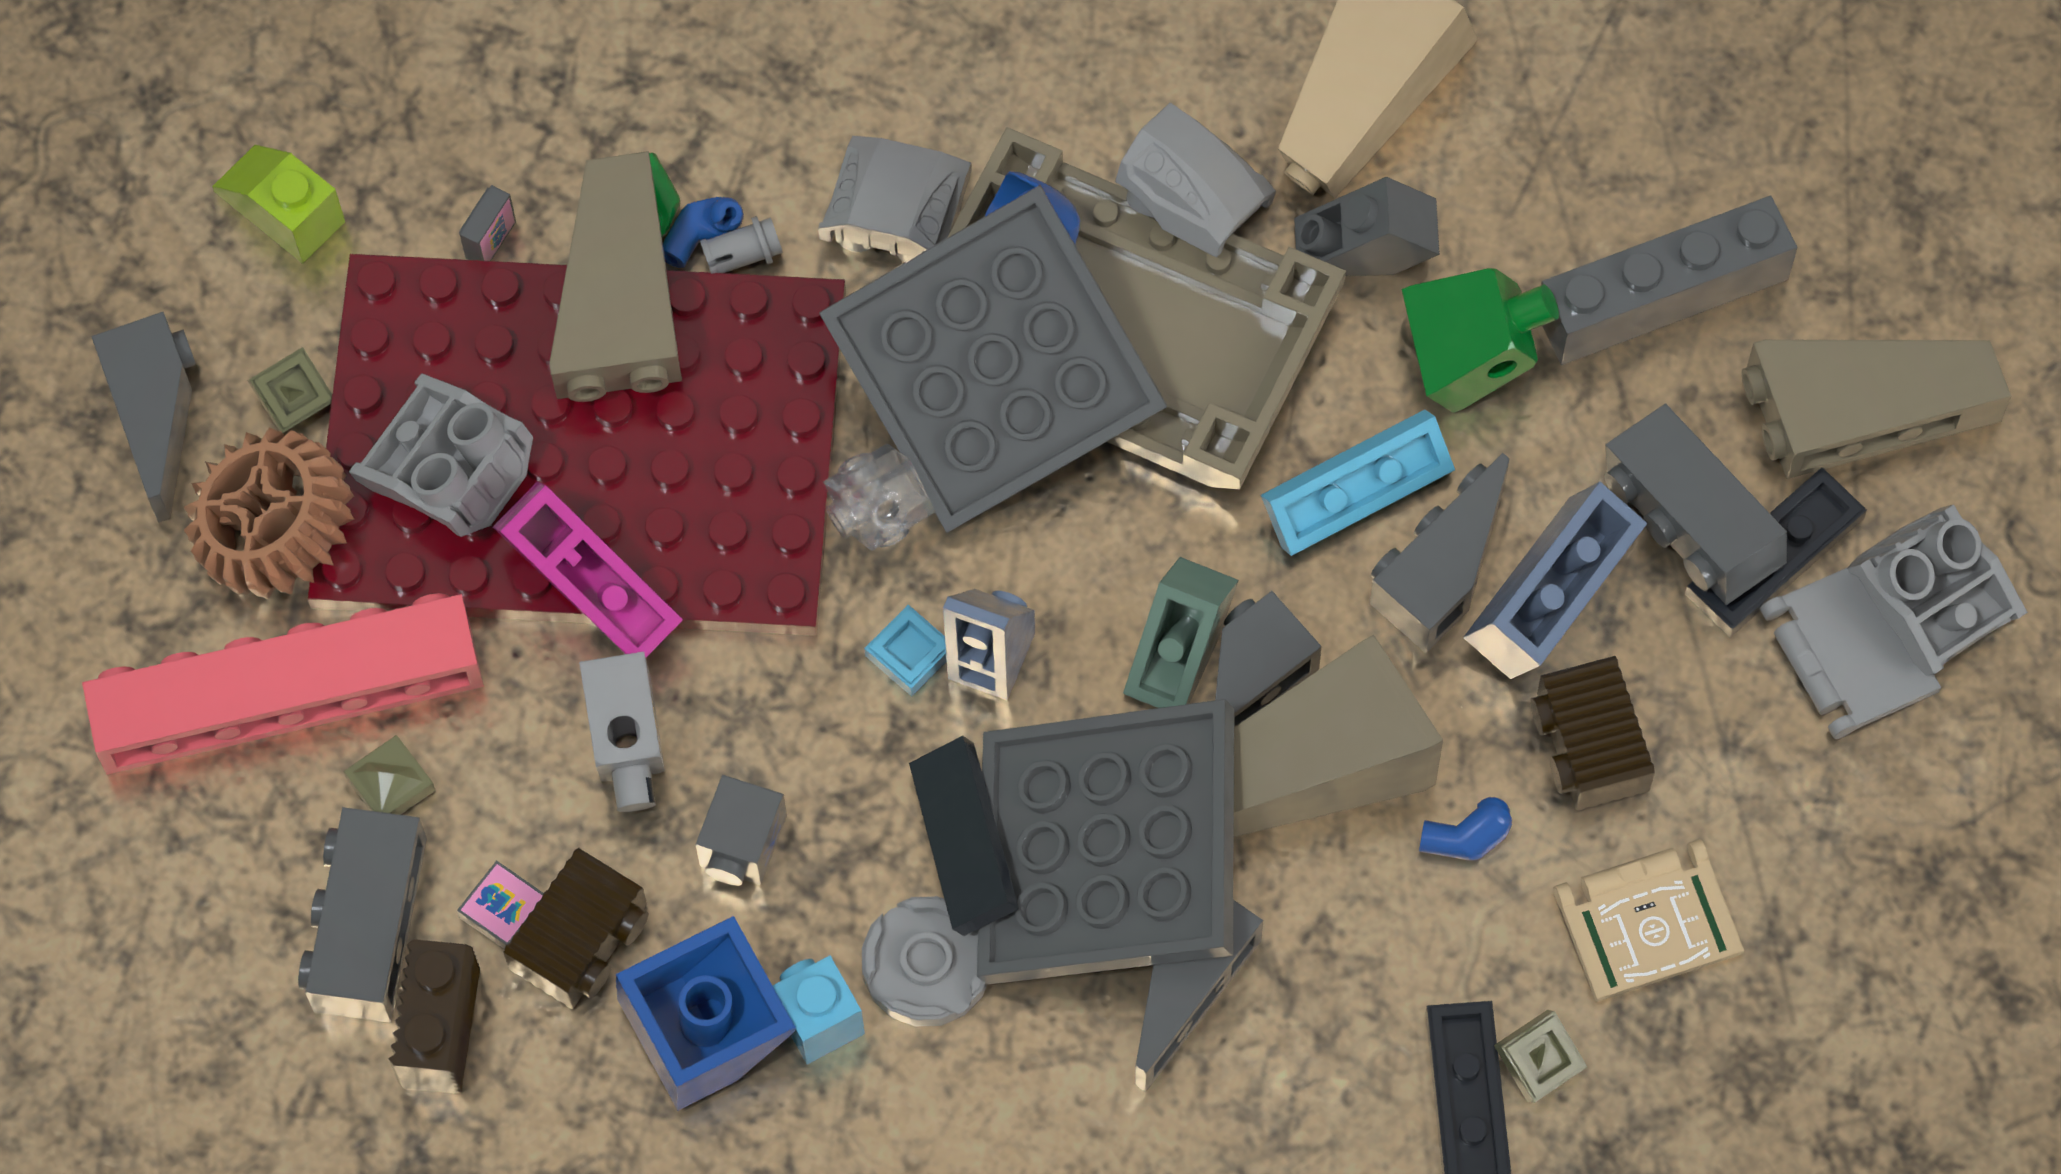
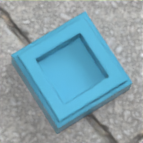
M909 605L864 648L865 657L911 697L947 662L945 636Z

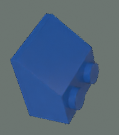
M734 916L616 974L617 1000L677 1111L739 1080L795 1032V1026Z

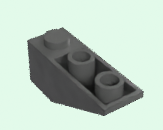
M1504 453L1489 467L1484 466L1482 463L1474 467L1458 486L1457 493L1460 495L1445 510L1440 506L1431 509L1417 525L1414 531L1416 538L1402 552L1393 548L1386 553L1371 572L1370 576L1373 578L1370 605L1425 653L1470 609L1506 482L1510 458Z

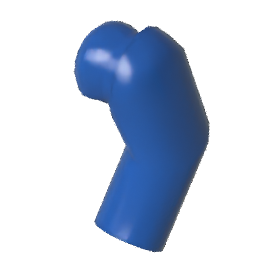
M714 197L685 205L663 241L665 262L676 268H684L700 240H707L736 230L742 224L744 218L743 209L738 201L729 197Z
M1488 797L1481 800L1477 804V809L1457 826L1424 820L1419 852L1470 861L1479 860L1506 839L1512 827L1510 808L1502 799Z

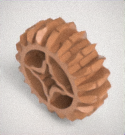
M269 427L262 439L258 435L246 432L242 448L237 449L235 446L224 444L225 458L219 464L205 461L210 473L205 482L191 483L195 494L199 496V500L184 506L188 517L193 521L184 529V532L187 534L188 540L194 544L191 552L194 554L195 560L208 570L207 574L220 585L224 583L235 593L243 594L244 596L253 592L256 596L269 599L275 588L280 592L292 595L296 578L299 577L303 581L314 583L313 568L319 562L321 564L333 565L331 556L328 553L331 546L347 543L344 533L339 530V526L354 520L350 513L351 510L345 505L354 495L350 491V486L344 481L347 475L343 472V467L333 457H330L331 453L319 442L314 443L303 434L296 433L293 430L285 435L280 430L276 431ZM294 476L302 477L304 485L303 496H296L297 491L292 487ZM235 530H241L240 536L245 539L244 551H238L236 548Z

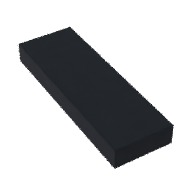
M1821 467L1770 512L1776 521L1787 531V563L1727 605L1711 588L1704 591L1693 581L1687 586L1685 595L1728 637H1732L1760 612V607L1764 603L1777 597L1865 518L1867 509Z
M962 735L910 762L909 766L952 929L962 936H966L1019 908L976 748L972 741Z
M1492 1001L1427 1005L1425 1014L1442 1174H1511L1499 1057L1494 1047L1497 1039Z

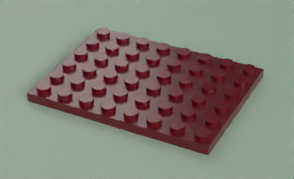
M365 254L349 255L326 449L331 453L330 457H333L343 467V472L347 475L344 481L350 486V491L354 497L345 505L351 510L350 513L354 520L339 526V530L344 533L347 543L334 544L329 549L328 553L331 556L333 565L321 564L319 562L313 568L314 583L309 582L308 602L311 609L361 611L370 608H382L386 611L412 606L415 600L429 594L442 593L450 597L462 594L468 617L593 624L493 528L538 481L546 485L683 619L676 628L817 636L841 350L819 312L845 298V279L730 273L711 274V272L666 270L682 381L669 383L664 389L655 392L641 393L632 389L606 392L603 397L593 401L578 402L569 398L557 399L550 370V358L567 265ZM421 373L466 390L492 408L522 422L533 436L527 475L491 526L462 537L456 535L446 525L415 508L368 489L357 482L349 473L356 462L361 464L417 388L415 381Z

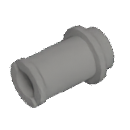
M755 216L751 218L753 222L751 225L707 240H700L711 274L726 273L766 259L767 265L773 263L772 256L781 254L783 251L771 217L759 221L758 217Z

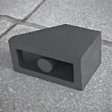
M1273 591L1257 602L1253 599L1243 601L1225 618L1223 623L1225 627L1222 628L1215 700L1226 699L1234 708L1235 727L1319 670L1322 646Z

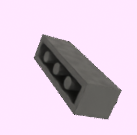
M1770 195L1543 280L1541 285H1547L1556 299L1559 319L1542 327L1560 364L1564 365L1789 280L1798 247Z

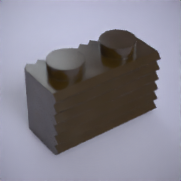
M1616 656L1541 675L1537 691L1538 696L1530 699L1531 711L1539 734H1551L1557 755L1550 757V767L1558 792L1560 794L1570 792L1575 809L1582 811L1587 807L1607 804L1612 800L1619 801L1624 797H1633L1636 794H1644L1650 791L1655 774L1654 764L1651 762L1650 753L1647 750L1646 741L1643 738L1642 729L1639 726L1638 717L1635 715L1634 706L1631 703L1630 694L1627 691L1626 682L1623 680L1622 671L1619 668Z
M578 847L574 850L572 857L566 861L564 868L559 871L556 879L551 882L549 889L544 892L541 900L536 903L534 910L528 914L526 921L521 924L519 931L513 935L511 942L506 945L503 953L508 968L514 974L520 975L525 981L531 982L535 987L542 989L546 994L564 1003L568 1008L573 1009L582 995L588 998L594 997L610 974L611 965L607 963L609 957L620 942L627 946L632 944L647 922L649 913L644 910L647 902L643 887Z
M413 939L407 944L409 954L404 957L408 965L403 969L406 979L400 982L404 990L399 994L402 1004L397 1007L400 1017L394 1020L398 1029L393 1032L396 1042L391 1045V1049L394 1055L388 1059L398 1082L404 1089L461 1093L480 974L479 963H477L478 959L474 955L473 947L467 944Z

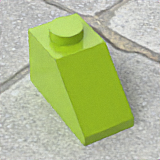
M254 145L212 186L218 196L302 264L345 223L336 189L290 152Z

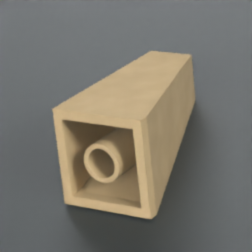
M1337 0L1278 147L1283 158L1289 164L1284 173L1312 195L1320 187L1336 198L1478 40L1465 8L1455 0Z

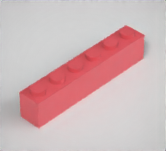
M442 593L420 597L413 602L412 606L386 611L382 608L361 610L353 614L348 621L326 626L321 623L300 624L291 628L287 635L266 640L255 637L236 639L226 644L223 650L201 655L194 652L175 653L164 658L161 664L135 670L132 667L126 666L115 667L100 673L98 679L82 682L95 752L107 775L484 687L469 617L462 594L450 597Z

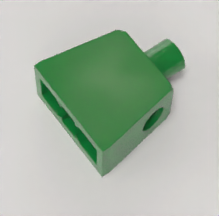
M1493 268L1428 281L1401 289L1426 396L1452 413L1463 410L1533 368L1538 360L1531 330L1559 319L1556 299L1547 285L1543 284L1522 293L1518 283L1498 269Z

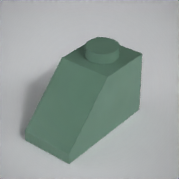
M1179 557L1159 582L1123 694L1157 708L1190 704L1221 635L1223 623L1227 617L1239 580Z

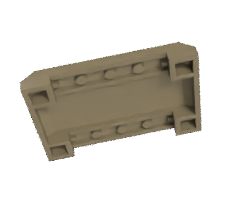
M1006 127L948 237L985 217L990 204L1009 171L1021 172L1061 192L1074 205L1080 218V229L1075 245L1167 404V407L1107 442L1209 487L1240 489L1345 283L1346 270L1291 247H1288L1285 255H1282L1234 234L1226 240L1222 253L1214 257L1163 230L1154 217L1143 215L1131 208L1126 200L1128 191L1126 188L1063 162V150Z

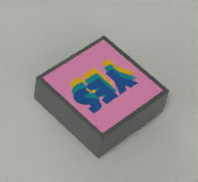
M493 185L490 188L487 187L459 231L466 260L491 261L516 223L510 194Z
M496 860L458 908L457 913L460 919L505 949L506 945L511 942L513 935L519 931L521 924L526 921L528 914L534 910L536 903L541 900L544 893Z

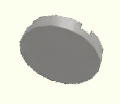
M911 897L897 903L896 908L889 910L884 916L882 913L871 924L862 946V975L872 1000L891 1018L915 1027L942 1026L965 1016L983 997L987 984L977 977L978 930L966 936H962L954 931L949 919L945 899L941 897Z

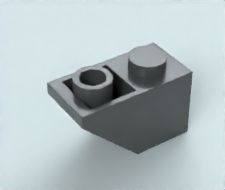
M1389 177L1379 179L1294 218L1296 250L1346 270V276L1394 275L1440 255L1436 198Z

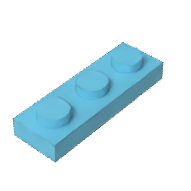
M1424 409L1261 494V498L1281 548L1292 556L1453 472L1455 468L1436 417Z

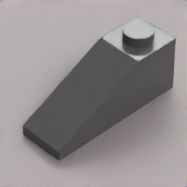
M160 312L91 336L145 492L158 523L171 518L192 395V388L185 368L196 365L184 329L172 333L164 312Z
M1234 899L1233 956L1153 966L1136 1062L1135 1085L1145 1092L1154 1083L1262 940L1263 920Z

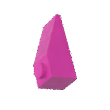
M538 481L493 526L511 546L624 654L644 652L645 657H647L683 620L546 485Z

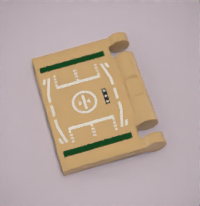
M1701 839L1687 843L1688 854L1695 868L1682 871L1676 850L1670 848L1581 877L1582 889L1589 902L1578 906L1575 905L1573 893L1567 882L1553 886L1556 902L1562 911L1596 1002L1744 953V948L1710 864L1706 847Z

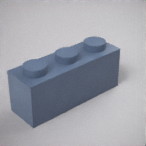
M1601 482L1569 497L1463 638L1510 679L1541 666L1647 525V522Z

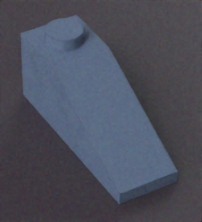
M972 589L948 596L943 606L948 679L1008 700L1035 635V610L1027 608V604L1021 598L1004 591H993L992 594Z

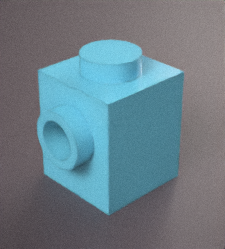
M831 955L816 963L814 959H805L792 965L780 975V982L773 985L795 1026V1032L791 1037L807 1065L865 1034L862 1010Z

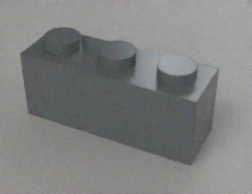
M1666 403L1605 444L1607 472L1604 474V479L1608 488L1626 505L1631 502L1644 516V521L1647 522V530L1659 545L1664 548L1671 545L1684 559L1683 563L1688 575L1700 589L1707 591L1711 588L1727 605L1787 563V531Z
M342 807L338 828L330 827L328 829L323 852L324 866L330 867L326 890H316L311 909V926L318 928L314 950H305L302 955L298 975L299 989L305 990L314 1013L391 1023L427 841L419 817Z

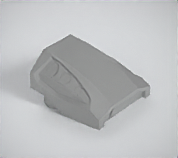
M1172 103L1164 107L1141 128L1123 157L1115 180L1116 183L1128 190L1126 200L1131 208L1143 215L1154 217L1163 230L1214 257L1222 253L1226 240L1261 206L1268 208L1273 203L1276 190L1267 179L1255 172L1228 144Z
M852 136L845 153L831 202L823 222L818 227L819 239L831 242L833 235H835L836 242L849 251L863 252L874 247L890 251V254L897 255L903 262H907L947 239L958 218L972 171L971 162L932 149L884 138Z
M421 373L415 381L417 388L361 464L356 462L349 473L357 482L368 489L415 508L446 525L456 535L462 537L491 526L527 475L533 436L522 422L499 412L466 390Z
M1954 504L1939 508L1905 525L1857 556L1847 568L1850 574L1859 577L1885 621L1902 641L1913 663L1926 676L1934 675L1944 668L1943 665L1992 631L2028 613L1998 557L1981 542L1976 528L1970 522L1962 519Z

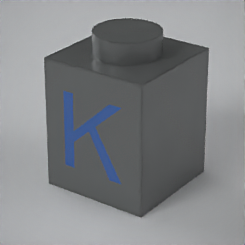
M726 775L721 776L695 844L699 864L706 868L705 871L709 876L730 885H741L743 880L761 885L787 817L784 794Z

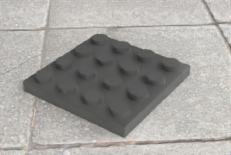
M1041 185L819 312L946 533L1167 407L1164 398Z
M1226 699L983 732L982 774L1019 909L978 929V978L988 985L1233 956L1234 708Z

